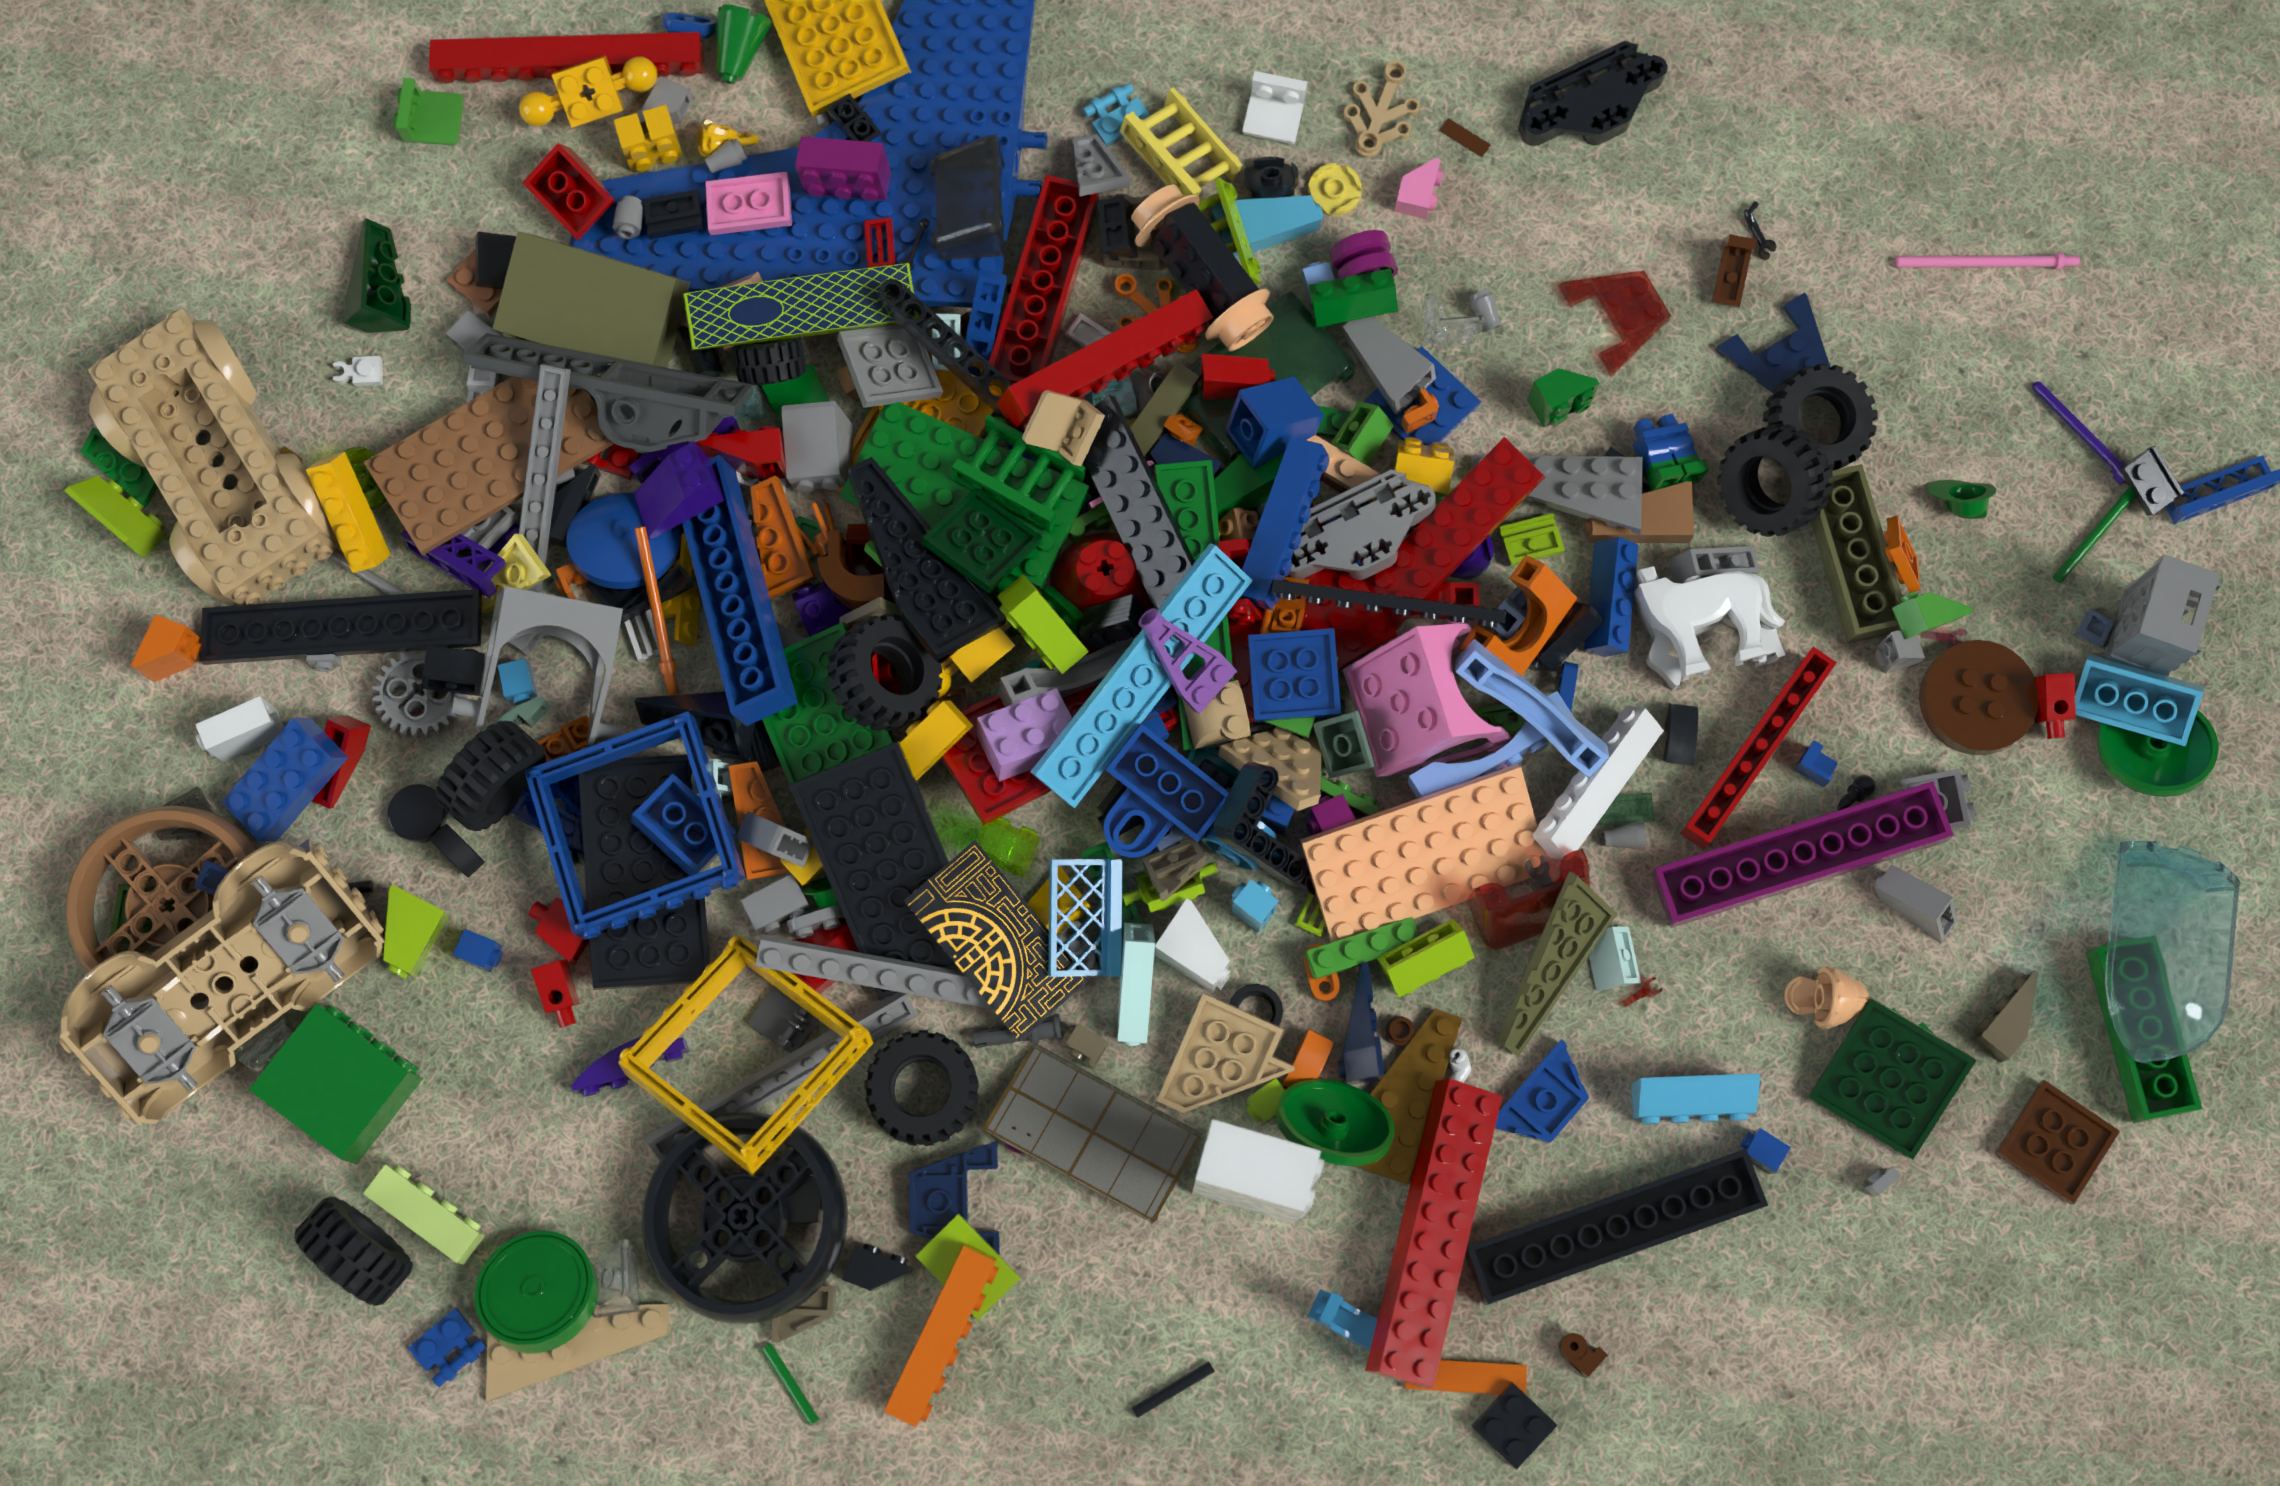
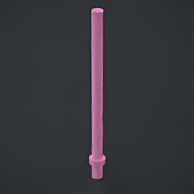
M2055 253V256L1896 257V267H2054L2055 269H2062L2063 267H2076L2080 263L2079 255H2064L2063 253Z

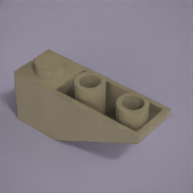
M2035 970L2026 975L2021 973L2011 985L2014 988L2009 996L2003 995L1993 1008L1997 1010L1991 1018L1986 1016L1976 1027L1979 1033L1975 1036L1974 1040L2000 1062L2010 1059L2028 1036L2039 974Z

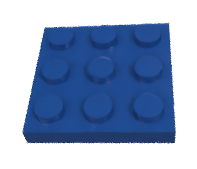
M1421 346L1417 351L1431 361L1435 368L1436 379L1426 388L1429 394L1432 393L1436 397L1439 404L1435 420L1406 434L1401 426L1403 415H1405L1404 412L1414 405L1421 407L1417 397L1398 415L1392 411L1378 388L1363 402L1379 406L1394 424L1391 431L1401 440L1405 441L1407 437L1417 438L1422 441L1423 445L1429 446L1433 442H1442L1480 405L1481 401Z
M1334 628L1248 635L1255 722L1341 715Z

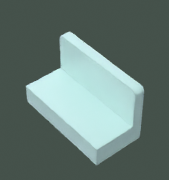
M1629 926L1607 928L1589 954L1596 990L1603 991L1617 986L1640 984L1641 979Z

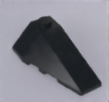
M725 691L638 697L635 699L634 702L642 724L648 726L688 711L696 719L703 744L712 748L713 754L724 758L748 760L755 723L746 726L730 713Z

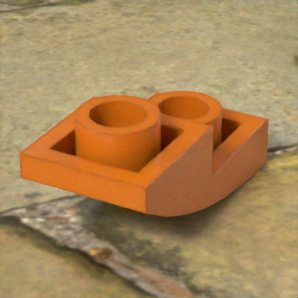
M1284 577L1283 580L1309 584V580ZM1295 595L1294 600L1280 598L1279 602L1276 603L1271 633L1301 631L1307 596Z
M587 715L561 726L559 732L537 741L544 748L546 754L545 763L587 748L586 740L589 721Z
M1308 1028L1294 1051L1295 1057L1291 1064L1296 1066L1295 1070L1283 1076L1281 1080L1282 1085L1289 1088L1301 1081L1318 1079L1334 1041Z

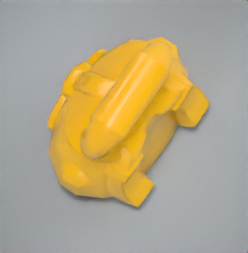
M706 118L698 126L697 151L701 156L708 157L729 139L733 141L737 138L741 145L744 146L756 145L759 142V138L752 131L737 133L728 125H720Z

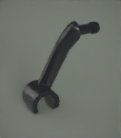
M1754 201L1748 210H1744V217L1759 244V257L1763 260H1768L1770 253L1765 251L1764 248L1775 251L1777 246L1774 241L1765 239L1754 218L1753 211L1759 206V203Z

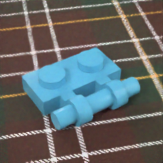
M1130 83L1122 87L1118 85L1112 88L1111 93L1102 98L1096 97L1090 101L1091 104L1082 108L1087 118L1095 113L1099 117V119L1092 122V127L1107 147L1124 138L1119 131L1125 115L1133 111L1142 120L1150 116L1139 97L1130 102L1127 100L1126 96L1134 93ZM1117 102L1120 107L1107 113L1105 108Z

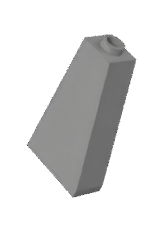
M1374 317L1345 322L1343 330L1347 344L1396 415L1418 396L1420 389L1427 388L1436 379L1434 364Z

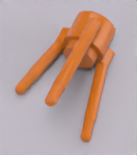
M813 502L812 508L822 532L814 537L816 542L813 544L799 527L798 530L813 557L817 555L826 557L824 544L828 542V529L817 503ZM824 503L823 507L829 531L836 530L829 504Z

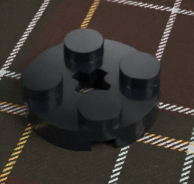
M1280 157L1259 158L1254 161V166L1250 168L1247 166L1244 170L1245 187L1251 192V196L1254 199L1292 197L1299 183L1297 166L1292 162L1291 166L1285 164L1284 158Z

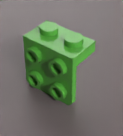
M403 78L402 88H398L397 92L399 109L398 112H395L393 118L394 128L397 129L403 141L456 145L459 140L464 106L463 96L459 93L421 91L414 78Z

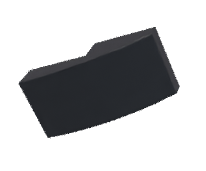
M850 93L827 108L830 116L850 140L871 142L881 135L880 130L866 111H862Z
M1669 703L1664 730L1668 733L1663 761L1694 766L1698 734V707Z

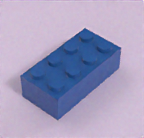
M292 718L223 799L222 803L259 842L277 841L349 757L311 718Z

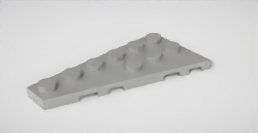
M1473 455V468L1486 455ZM1524 455L1546 476L1524 500L1542 502L1546 504V507L1585 519L1595 518L1605 521L1608 526L1616 528L1618 525L1631 529V533L1641 535L1642 457Z

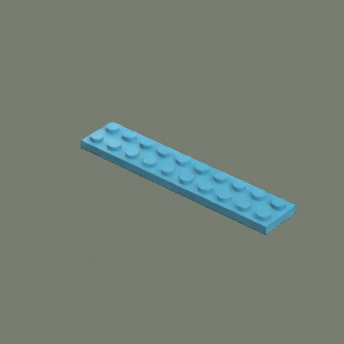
M1210 543L1158 611L1164 619L1204 643L1253 580L1216 545ZM1143 629L1031 770L1035 777L1073 808L1078 805L1172 684ZM1172 635L1164 644V648L1172 657L1184 643L1178 637ZM1191 652L1180 664L1181 670L1186 667L1196 653Z

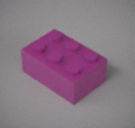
M801 136L795 167L806 194L815 197H822L823 195L836 196L840 199H849L851 197L863 198L867 201L886 200L891 169L883 143Z

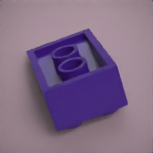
M694 441L669 454L634 492L650 539L724 501L711 461Z

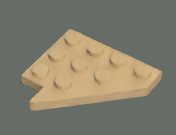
M1203 993L1157 1101L1185 1113L1294 1071L1295 1065L1273 1056L1285 1029Z

